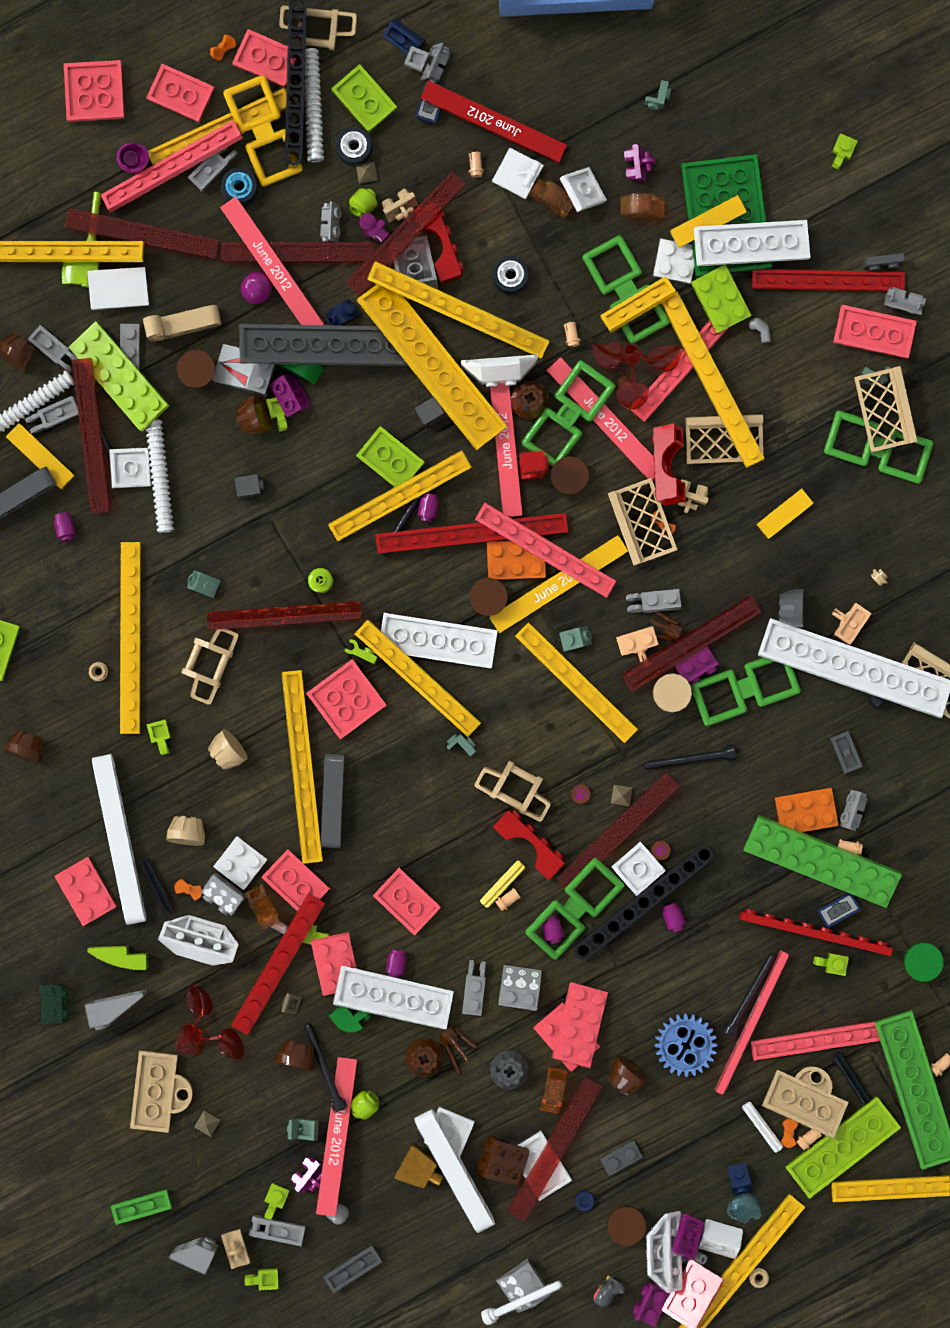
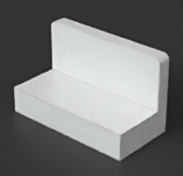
M706 1219L698 1248L735 1259L741 1247L743 1230Z

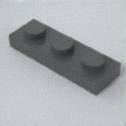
M373 1244L323 1275V1278L331 1291L335 1293L380 1264L383 1260Z

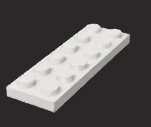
M807 220L698 226L693 228L697 266L807 260L811 258Z
M384 613L381 632L408 656L492 669L498 630Z
M341 966L333 1005L446 1030L454 991Z

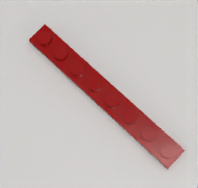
M310 893L306 895L233 1020L232 1027L247 1035L250 1033L325 905L324 901Z
M746 909L745 912L740 911L739 914L740 920L891 956L893 948L888 947L886 942L877 940L875 944L869 942V938L862 936L854 939L850 938L851 934L840 931L838 935L832 933V929L824 927L817 930L813 929L812 924L802 922V925L794 924L795 920L783 918V921L775 919V915L767 913L763 917L756 915L757 911Z

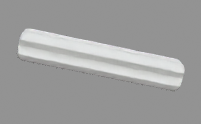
M750 1101L744 1104L742 1108L773 1151L775 1153L779 1152L783 1145Z

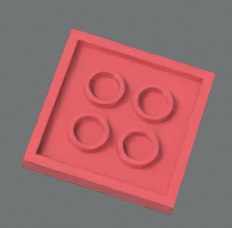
M121 60L64 63L66 117L68 122L125 119Z
M353 659L306 693L340 740L387 706Z

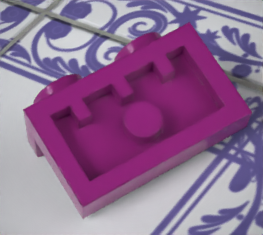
M294 373L282 375L270 383V387L286 417L312 407Z
M705 645L673 665L678 674L685 678L690 685H693L701 680L700 675L705 672L709 675L716 671L717 668L715 666L719 665V663L715 660L708 646Z
M682 1214L672 1252L681 1255L683 1259L694 1260L698 1252V1244L705 1222L690 1215Z
M649 1280L648 1285L644 1284L640 1293L642 1298L639 1303H635L632 1313H634V1320H641L655 1327L670 1293H667L658 1284Z

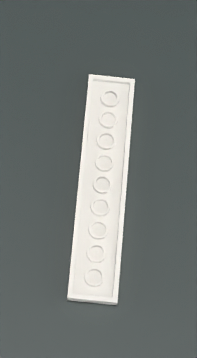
M771 618L758 652V656L938 718H942L950 694V680Z

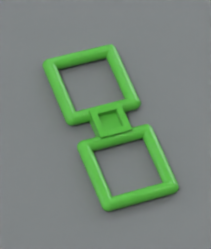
M621 235L585 253L582 257L602 294L615 290L620 300L611 304V309L650 286L645 285L637 290L632 280L640 276L642 271ZM619 245L633 271L606 285L592 258ZM661 304L654 307L660 318V321L635 335L628 323L621 327L631 344H635L669 325L670 321Z
M578 361L555 393V398L563 403V406L558 413L550 408H545L522 440V445L531 452L541 450L531 441L548 417L573 434L558 457L554 459L548 455L549 465L553 467L559 459L568 456L582 436V431L573 425L578 417L581 416L591 422L612 394L616 385L585 362ZM581 370L606 387L589 412L564 395Z
M843 411L836 412L825 445V454L861 466L868 464L871 455L881 459L878 467L880 472L917 484L922 482L933 447L932 440L916 435L917 442L913 443L925 447L917 473L914 475L887 466L893 447L871 452L867 439L862 458L834 449V442L842 419L865 427L863 418ZM868 420L869 426H871L874 429H877L879 424L877 422ZM897 429L894 430L890 437L893 441H895L896 437L904 439L902 432ZM876 433L873 438L874 447L882 446L886 439L878 437ZM888 440L885 445L891 444L892 442Z
M761 658L745 664L744 668L748 677L737 681L734 671L727 670L691 685V689L704 725L710 726L746 713L747 707L744 699L755 696L758 706L763 707L799 694L801 689L793 667L784 665L792 688L763 698L753 669L775 662L767 658ZM728 678L738 707L710 717L699 688Z
M593 858L565 888V892L570 896L569 900L564 905L554 900L527 928L525 933L552 959L557 960L585 930V925L578 919L586 911L592 917H597L621 892L625 885L598 858ZM596 867L615 887L594 908L574 889ZM555 910L576 927L556 950L535 933Z

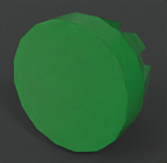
M917 943L906 951L904 967L913 979L928 982L935 979L941 973L943 957L935 946L928 943Z

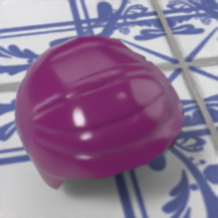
M130 142L118 149L116 160L121 169L131 174H137L144 171L148 166L149 153L144 146Z
M255 271L244 278L241 284V293L248 303L259 304L268 299L273 285L266 274Z

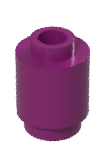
M425 493L423 498H420L417 516L421 517V521L432 522V519H436L439 506L438 496Z
M70 513L56 514L54 516V526L57 539H61L62 542L73 540V537L76 536V531Z
M677 902L663 907L662 914L668 930L672 929L674 933L684 929L683 925L686 924V921Z
M557 915L549 916L542 924L546 942L550 941L551 944L561 942V937H565L561 921Z
M391 949V952L388 953L385 972L389 973L388 976L400 978V975H404L407 962L406 951Z

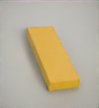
M800 489L756 525L769 539L810 507L813 502L803 489Z

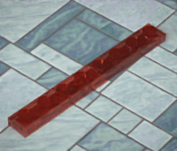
M451 171L346 281V284L358 296H362L374 283L367 280L374 262L377 261L389 267L461 192L466 184Z
M68 208L64 225L65 228L123 241H143L144 245L213 260H216L219 240L70 208Z
M221 242L222 262H257L244 242ZM268 242L282 263H374V242Z
M92 358L72 360L90 510L91 513L111 511Z
M749 595L621 674L629 691L633 692L760 614L761 611L753 596Z
M331 602L328 604L208 612L207 627L208 630L361 619V602Z
M665 773L578 856L556 880L565 889L593 858H598L602 862L680 786Z
M586 1076L584 1077L510 1205L508 1213L523 1222L526 1221L601 1091V1085Z

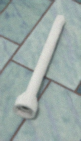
M556 1281L497 1309H485L481 1313L482 1319L486 1325H491L497 1321L499 1316L560 1289L562 1284Z

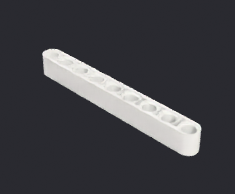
M112 754L93 757L92 764L125 922L127 925L145 922L146 912Z

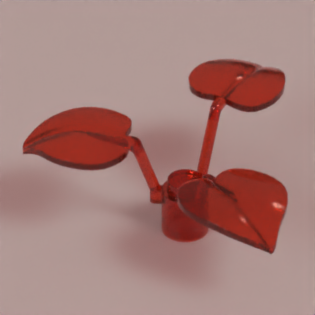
M617 342L593 343V356L601 368L607 370L615 369L619 362H624V360L630 365L632 384L626 383L621 385L616 392V397L622 406L631 410L641 407L649 396L646 384H636L634 365L640 361V356L649 365H654L655 370L669 372L678 365L682 353V346H661L651 350L647 358L634 343H629L625 346Z
M191 984L186 993V1005L193 1014H199L193 1024L187 1023L181 1027L177 1036L175 1051L199 1055L204 1050V1041L218 1039V1049L223 1055L232 1059L242 1058L244 1055L242 1040L233 1029H224L221 1032V1036L216 1035L202 1038V1031L195 1026L203 1018V1015L211 1014L213 1004L209 994L203 988Z

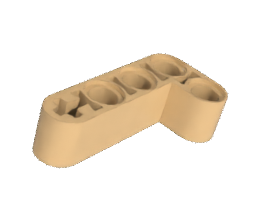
M209 305L164 317L152 315L143 318L146 336L150 342L222 325L218 305Z

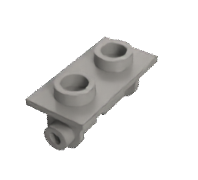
M443 43L436 44L430 49V58L422 71L421 80L429 79L433 83L439 82L444 69L438 67V64L445 66L450 56V49L443 46Z
M332 201L324 203V207H322L321 221H328V223L321 224L320 238H322V242H330L331 240L339 243L341 234L339 223L342 212L340 205Z
M895 287L888 289L884 305L902 309L912 314H922V308L926 302V298H923V295L910 292L908 298H906V291Z
M850 790L844 812L840 818V827L853 831L859 828L862 815L857 814V810L864 812L868 800L866 798L867 794Z

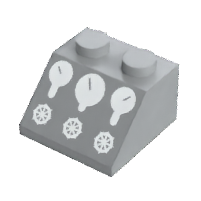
M218 873L211 876L201 891L204 894L203 898L210 904L214 902L220 906L218 910L226 916L228 914L232 916L247 897V895Z
M504 965L498 1005L537 1011L542 970Z
M200 1237L176 1246L170 1259L205 1274L219 1245L215 1244L216 1241L212 1238L205 1237L204 1239Z
M528 1258L496 1280L510 1302L547 1286ZM550 1293L516 1308V1311L519 1313L536 1306L549 1297Z

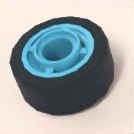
M234 168L228 171L222 178L221 189L228 202L237 197L242 206L253 202L257 196L258 184L250 171L244 168ZM238 183L245 185L241 191L235 190V186Z

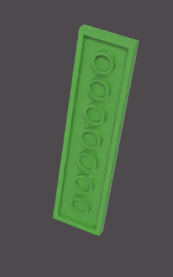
M758 815L743 851L887 908L902 876L900 871Z
M912 1010L875 1021L876 1030L920 1168L923 1170L950 1161V1129Z

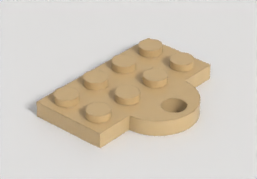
M139 1051L130 1128L169 1133L171 1113H179L191 1103L193 1098L191 1083L184 1076L176 1074L178 1054ZM181 1089L188 1092V1098L185 1100H181L178 1097V1091Z
M807 1067L799 1071L795 1078L776 1070L762 1106L833 1139L849 1102L831 1095L832 1082L824 1070L818 1067ZM813 1072L820 1074L821 1081L819 1083H814L811 1080Z

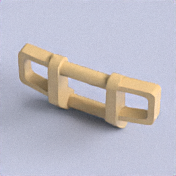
M285 5L281 6L279 25L281 28L288 29V25L284 24V13L288 9V6ZM306 9V16L331 18L329 40L306 38V46L335 50L337 36L355 35L356 13L340 12L338 9H332V11ZM338 15L351 16L353 18L351 32H337ZM300 21L298 24V28L302 26V23ZM296 39L297 47L301 46V42Z
M218 627L209 643L195 637L193 642L195 645L186 667L181 672L195 678L190 694L193 699L206 704L212 703L215 693L221 685L220 680L229 658H232V651L238 639L237 633L223 627ZM221 631L233 636L229 650L213 645ZM202 646L223 654L213 679L192 671ZM199 680L214 686L207 700L195 695Z
M510 760L503 773L484 767L475 782L476 788L487 793L493 799L497 798L518 809L519 813L525 814L539 822L543 820L551 805L548 799L536 792L543 778L535 777L522 770ZM509 772L533 784L523 803L500 792ZM484 773L499 777L493 791L480 784ZM533 797L546 805L541 815L527 810Z

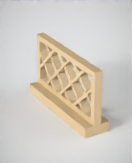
M901 367L854 377L870 451L874 452L917 442ZM889 373L891 381L886 388L877 381L881 375ZM877 376L876 380H873L870 377ZM867 378L873 382L868 392L861 389L859 380ZM875 384L885 389L880 399L870 394ZM887 391L893 394L895 398L891 406L881 401ZM868 396L878 401L872 411L864 405V401ZM879 403L889 408L884 418L874 413ZM891 410L898 413L899 416L895 425L886 420ZM872 414L882 420L877 429L869 426L868 420ZM883 422L893 427L888 437L878 431ZM895 429L902 432L904 441L895 442L890 439ZM876 433L886 438L882 446L874 447L873 438ZM888 440L892 442L891 444L885 445Z
M742 415L748 428L758 426V435L754 439L755 441L758 439V447L763 455V415ZM719 416L685 417L687 464L743 462L740 455L737 458H732L727 454L734 444L726 434L727 430L723 431L721 429L725 428ZM712 428H717L722 432L716 441L707 435ZM690 429H699L703 433L697 442L690 438ZM724 435L732 442L725 451L717 444ZM705 436L713 443L706 452L698 445ZM690 441H691L692 443H694V445H693L691 448H690ZM716 445L723 453L718 458L713 459L707 453ZM695 446L704 453L699 459H691V451Z
M652 478L608 493L634 566L677 551L662 505L656 501V498L655 501L651 499L656 490ZM649 483L652 489L649 497L639 494L641 486ZM630 491L635 494L631 504L623 501L621 493ZM637 495L647 499L643 510L633 506ZM649 501L658 506L655 516L645 511ZM631 508L641 512L637 522L629 519L628 514ZM644 513L654 518L649 528L639 524ZM656 519L662 521L665 525L662 533L651 529ZM637 526L648 530L644 540L636 537L635 531ZM650 531L660 535L656 546L646 542ZM662 537L670 540L672 548L663 550L658 547ZM644 543L654 548L652 555L643 558L641 552Z
M913 642L902 664L908 665V660L913 655L919 659L920 667H916V669L924 671V668L932 667L935 669L937 676H939V671L944 674L940 677L950 678V664ZM945 706L943 715L950 718V713L947 712Z

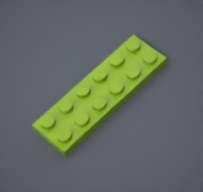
M95 321L68 347L140 431L143 432L170 406L98 322Z
M875 1096L840 1123L833 1139L825 1135L809 1147L810 1149H807L787 1164L785 1168L810 1199L901 1127L879 1098Z

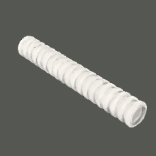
M315 48L305 49L304 90L306 91L304 96L306 97L304 101L306 102L305 108H307L305 109L307 114L305 116L307 120L305 123L308 126L306 127L308 132L306 133V137H308L306 142L308 143L307 149H309L307 151L309 155L307 160L310 162H321L324 160V156H322L324 154V150H322L324 145L322 144L323 138H321L323 136L321 132L323 127L320 120L322 119L320 114L322 113V109H320L322 105L320 103L321 97H319L321 95L319 91L321 86L318 79L320 78L318 73L320 71L318 67L319 50Z
M63 371L64 374H59L58 378L54 377L53 381H48L49 384H44L43 388L39 387L38 391L34 390L33 394H28L29 397H24L23 401L19 400L18 404H13L14 407H9L8 411L4 410L3 414L0 413V431L4 432L5 428L9 429L11 424L15 425V422H19L20 418L24 419L26 414L30 415L29 412H34L35 408L39 409L41 404L45 405L44 402H50L49 399H54L55 395L59 396L60 392H65L64 389H69L70 385L74 386L75 382L68 371Z
M155 420L146 428L148 432L146 436L149 438L147 440V443H149L148 449H150L148 454L151 455L149 461H151L150 467H152L150 472L153 473L151 476L153 479L152 485H154L152 490L155 491L153 493L155 497L154 502H156L154 508H157V511H155V514H157L156 520H158L156 525L159 526L157 532L167 533L174 530V527H172L174 522L171 521L173 518L171 515L172 509H170L172 504L169 503L171 498L169 497L170 492H168L170 487L167 486L169 480H167L168 474H166L168 469L165 468L167 462H165L166 456H164L166 451L163 450L165 445L163 444L164 438H162L164 433L161 432L163 430L161 426L162 421Z

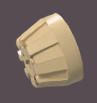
M677 674L664 675L658 679L653 688L655 703L659 708L667 712H677L685 708L690 702L692 695L691 686L688 681Z
M224 729L218 733L208 747L211 757L215 758L218 766H221L224 770L238 766L247 760V754L242 745L228 730Z
M175 816L167 830L166 840L182 845H204L205 832L202 820L194 817Z

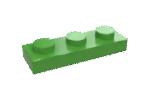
M168 1189L111 1205L116 1225L172 1209Z

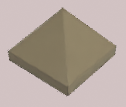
M374 162L356 165L359 184L378 181Z
M614 785L611 804L630 807L633 788Z
M287 993L283 999L281 1012L296 1015L302 996Z
M204 1110L195 1128L211 1137L221 1119Z

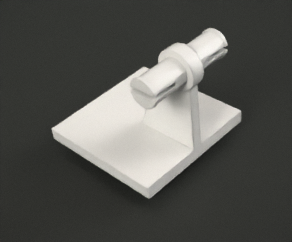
M509 148L492 182L526 199L543 165Z

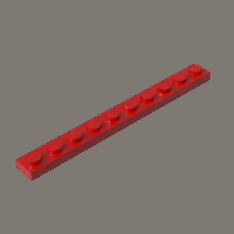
M566 513L513 519L540 536L568 533ZM481 523L375 534L378 554L506 540L505 537Z

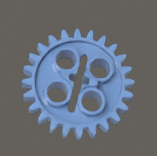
M684 1013L682 1019L676 1014L675 1021L669 1017V1025L663 1022L665 1029L658 1028L661 1036H655L660 1042L654 1044L655 1047L660 1048L655 1052L656 1055H662L658 1059L659 1062L666 1061L663 1067L671 1066L670 1073L676 1069L678 1076L683 1071L685 1077L688 1076L690 1071L695 1076V1070L697 1069L702 1073V1066L709 1068L706 1062L714 1061L710 1055L717 1053L712 1050V1047H716L717 1043L712 1042V1040L716 1039L715 1035H710L713 1029H706L708 1022L701 1024V1017L695 1020V1015L692 1014L689 1019L686 1013ZM680 1027L687 1028V1034L683 1037L677 1035V1030ZM692 1030H695V1033L692 1035V1037L690 1038V1040H689V1042H688L689 1045H690V1047H689V1048L686 1047V1048L683 1050V1053H682V1055H681L680 1060H677V1059H676L677 1056L680 1054V1052H681L682 1049H683V1046L681 1045V1043H682V1042L686 1043L687 1040H688V1038H689V1036H690L691 1031H692ZM699 1036L703 1037L704 1043L701 1046H695L694 1039ZM676 1044L678 1046L677 1051L669 1053V1045ZM689 1053L695 1057L691 1063H687L684 1060L685 1056Z

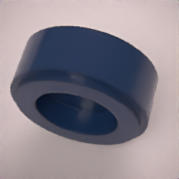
M580 1191L575 1197V1204L579 1210L588 1211L594 1206V1197L589 1191Z

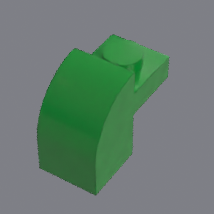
M276 364L280 368L292 372L302 380L314 385L324 369L320 365Z
M339 1006L329 1014V1017L339 1029L345 1032H357L364 1027L360 1020L366 1021L373 1014L363 1011H357L354 1014L350 1008Z

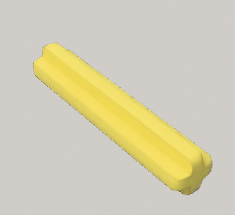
M516 861L483 896L480 902L486 908H489L523 872L525 866L520 861Z

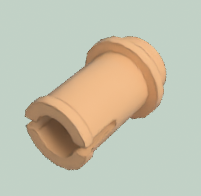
M481 152L469 153V174L474 178L481 177L484 172L481 165Z
M576 322L564 324L568 347L579 346L581 340L578 338Z
M840 839L838 847L861 855L863 844H859V841L854 843Z
M512 888L511 891L501 898L498 897L495 903L501 911L504 909L508 910L507 907L521 897Z
M946 1053L936 1063H931L930 1069L935 1077L938 1075L942 1076V1072L950 1066V1056Z
M811 1129L804 1136H799V1140L796 1142L803 1150L810 1149L809 1146L822 1135Z

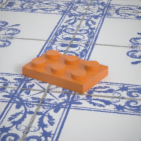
M511 541L487 542L488 578L496 580L546 578L545 561Z
M832 788L774 798L780 824L800 832L839 826Z

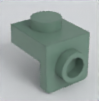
M661 80L658 97L646 96L644 105H647L652 110L663 109L665 99L669 100L671 88H668L669 82Z
M865 367L859 376L874 373V371ZM889 373L881 375L877 382L881 385L883 383L886 384L890 378ZM877 376L870 377V378H872L873 380H876ZM867 378L862 379L864 383L872 386V381Z
M194 570L188 578L187 588L214 598L220 580Z
M587 626L559 633L564 651L592 645V635Z
M455 734L447 741L449 744L447 748L449 750L458 742L470 756L476 752L474 750L476 745L469 737L465 740L461 734L459 736Z
M303 1118L289 1120L287 1126L288 1139L318 1140L319 1121Z

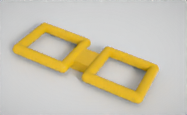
M261 75L224 90V97L240 133L253 130L256 140L246 144L245 148L260 185L265 187L302 172L303 167L300 163L296 168H289L266 178L254 150L283 138L284 140L285 129L274 133L270 124L271 121L279 119L281 113L266 77ZM261 84L272 113L244 124L232 95ZM290 154L292 162H297L298 157L295 154Z

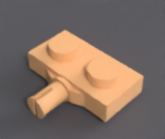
M854 603L846 614L835 608L831 615L841 621L833 635L846 644L851 645L872 613L857 603Z
M653 626L616 637L621 655L638 653L640 664L648 662L645 650L659 645Z

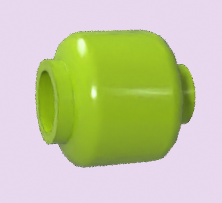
M358 189L349 200L351 212L358 217H361L363 214H370L377 206L376 194L371 189Z
M324 568L314 569L308 576L309 587L316 593L323 594L328 592L333 586L331 573Z
M371 1091L360 1092L351 1101L352 1115L357 1119H369L379 1109L378 1097Z

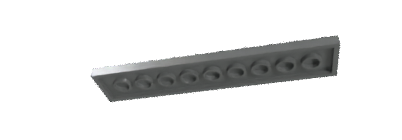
M239 324L240 364L409 366L377 326Z

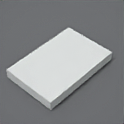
M145 267L87 271L91 310L149 306Z
M541 1130L518 1144V1146L526 1147L530 1151L523 1176L539 1201L572 1181Z

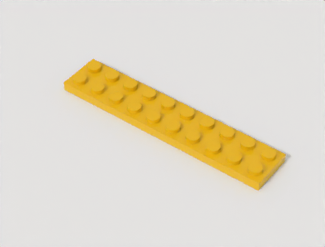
M377 284L357 299L369 317L476 450L507 427L403 295Z

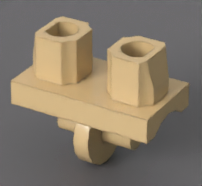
M403 189L397 194L400 200L393 203L391 198H388L382 202L383 211L389 223L403 218L407 222L410 221L409 214L413 213L414 208L419 206L413 192L409 193L406 189Z
M681 479L685 483L687 501L678 503V505L685 507L684 512L688 513L689 508L697 510L698 505L691 503V501L706 505L709 499L707 498L708 487L698 485L694 494L688 492L691 482Z
M241 1229L221 1235L231 1269L251 1263Z

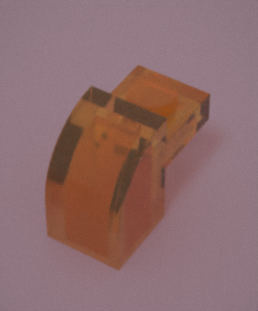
M539 179L529 193L533 199L546 204L552 212L566 217L573 207L568 193L549 180L546 182Z
M645 193L622 196L621 216L634 219L643 216L657 219L664 218V199L656 197L655 194Z
M262 884L245 893L262 930L280 921L278 911Z
M548 1067L540 1111L559 1114L565 1091L567 1071Z

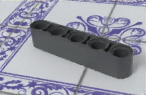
M48 467L37 470L0 493V519L57 484Z
M325 753L321 848H341L345 754Z

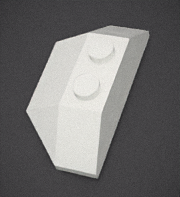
M538 354L461 360V367L480 384L486 385V387H496L499 383H505V386L517 385V382H520L538 362Z
M191 915L164 922L158 939L176 955L209 965L233 962L239 945L226 926Z
M681 1211L665 1214L647 1235L648 1276L667 1293L683 1290L682 1256L672 1252L681 1220Z

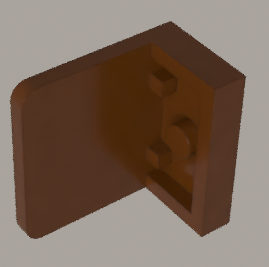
M488 1135L487 1140L483 1143L482 1157L477 1163V1172L486 1179L518 1186L521 1183L530 1152L529 1149L502 1142L495 1136Z

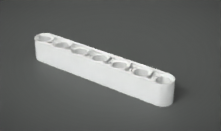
M431 1109L417 1116L415 1123L475 1231L479 1233L495 1225V1220L434 1110Z

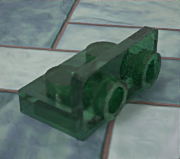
M64 984L40 985L41 1024H64L66 1019H68V1008H65L67 988H64Z

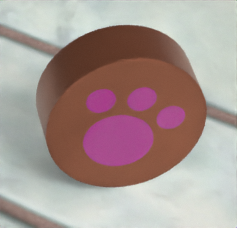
M576 785L571 791V797L578 804L586 803L590 798V790L585 785Z
M656 841L651 847V854L658 860H664L670 855V846L664 841Z

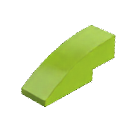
M129 946L88 948V953L108 964L133 970L149 969L148 953L129 954Z

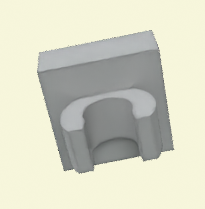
M411 46L404 66L422 73L429 53Z

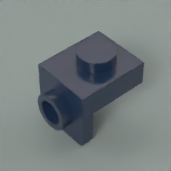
M348 299L332 307L326 314V318L331 326H342L357 318L360 314L351 300Z
M746 1162L727 1166L733 1195H745L751 1191L752 1186Z

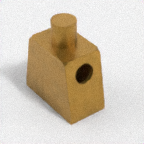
M412 1143L395 1174V1179L425 1188L428 1181L439 1186L444 1175L434 1171L437 1161L416 1144Z

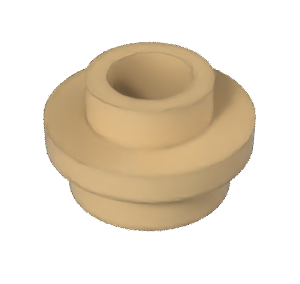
M876 569L873 570L871 577L880 586L888 583L886 580L888 576L881 569L878 571Z
M101 662L93 663L89 668V676L94 681H103L108 675L107 666ZM98 668L102 670V674L99 676L96 675V669Z
M755 1268L750 1273L749 1280L754 1287L762 1288L767 1285L769 1276L764 1269ZM758 1274L762 1275V1279L760 1281H757L755 1279L756 1275Z

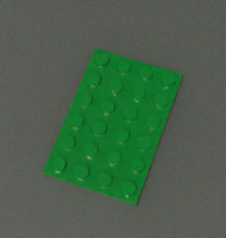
M757 154L681 164L688 221L738 195L747 212L724 225L766 222ZM695 240L691 242L696 278L702 277L723 266H697ZM772 263L727 264L726 266L731 274L771 269Z

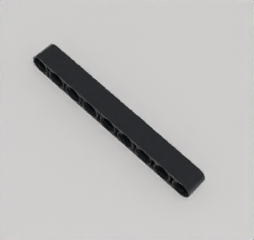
M290 0L288 5L284 163L289 168L298 167L302 160L306 0H297L302 3L301 8L293 6L292 2L296 0ZM299 20L302 26L299 28L294 27L292 21ZM298 39L301 42V46L295 47L291 41ZM297 58L301 64L294 66L291 63V59ZM296 77L300 80V84L295 86L291 84L290 79ZM295 96L299 98L300 103L294 105L290 102V98ZM297 116L299 123L292 124L289 121V117ZM296 135L299 141L291 143L288 137ZM295 154L298 157V161L295 163L290 162L288 155Z
M699 846L644 889L638 896H635L581 939L574 947L576 956L582 960L591 957L708 864L713 858L712 850L707 846ZM702 849H706L709 853L708 858L705 860L699 858V852ZM687 861H691L694 864L690 872L684 870V864ZM672 873H676L679 876L675 884L670 883L668 879ZM657 885L663 886L664 889L663 893L659 896L653 892L654 887ZM646 897L649 903L646 907L642 908L638 905V901L640 898ZM631 909L634 915L631 919L627 920L623 917V913L625 910ZM616 921L619 927L616 931L608 929L610 922ZM596 933L603 935L601 943L593 941V936ZM581 945L588 947L586 955L578 953V948Z

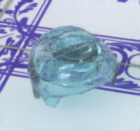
M742 1193L730 1201L727 1207V1215L731 1219L741 1221L744 1224L748 1223L751 1217L758 1220L761 1217L759 1202L752 1194Z

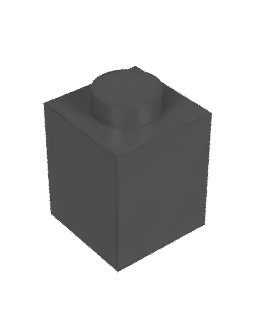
M434 397L415 408V412L425 427L444 416V409Z
M257 474L234 478L239 499L262 495L261 490H264L263 479H259Z

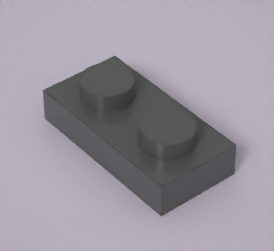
M904 253L867 257L863 261L864 269L869 268V271H877L885 266H888L889 269L898 268L905 261Z
M848 731L829 738L844 774L863 767Z
M631 1140L600 1157V1161L610 1176L643 1157L634 1140Z

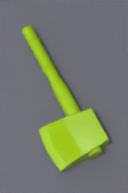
M94 192L87 241H97V225L101 204V193ZM63 262L62 284L81 285L82 287L89 288L87 271L99 270L100 262Z

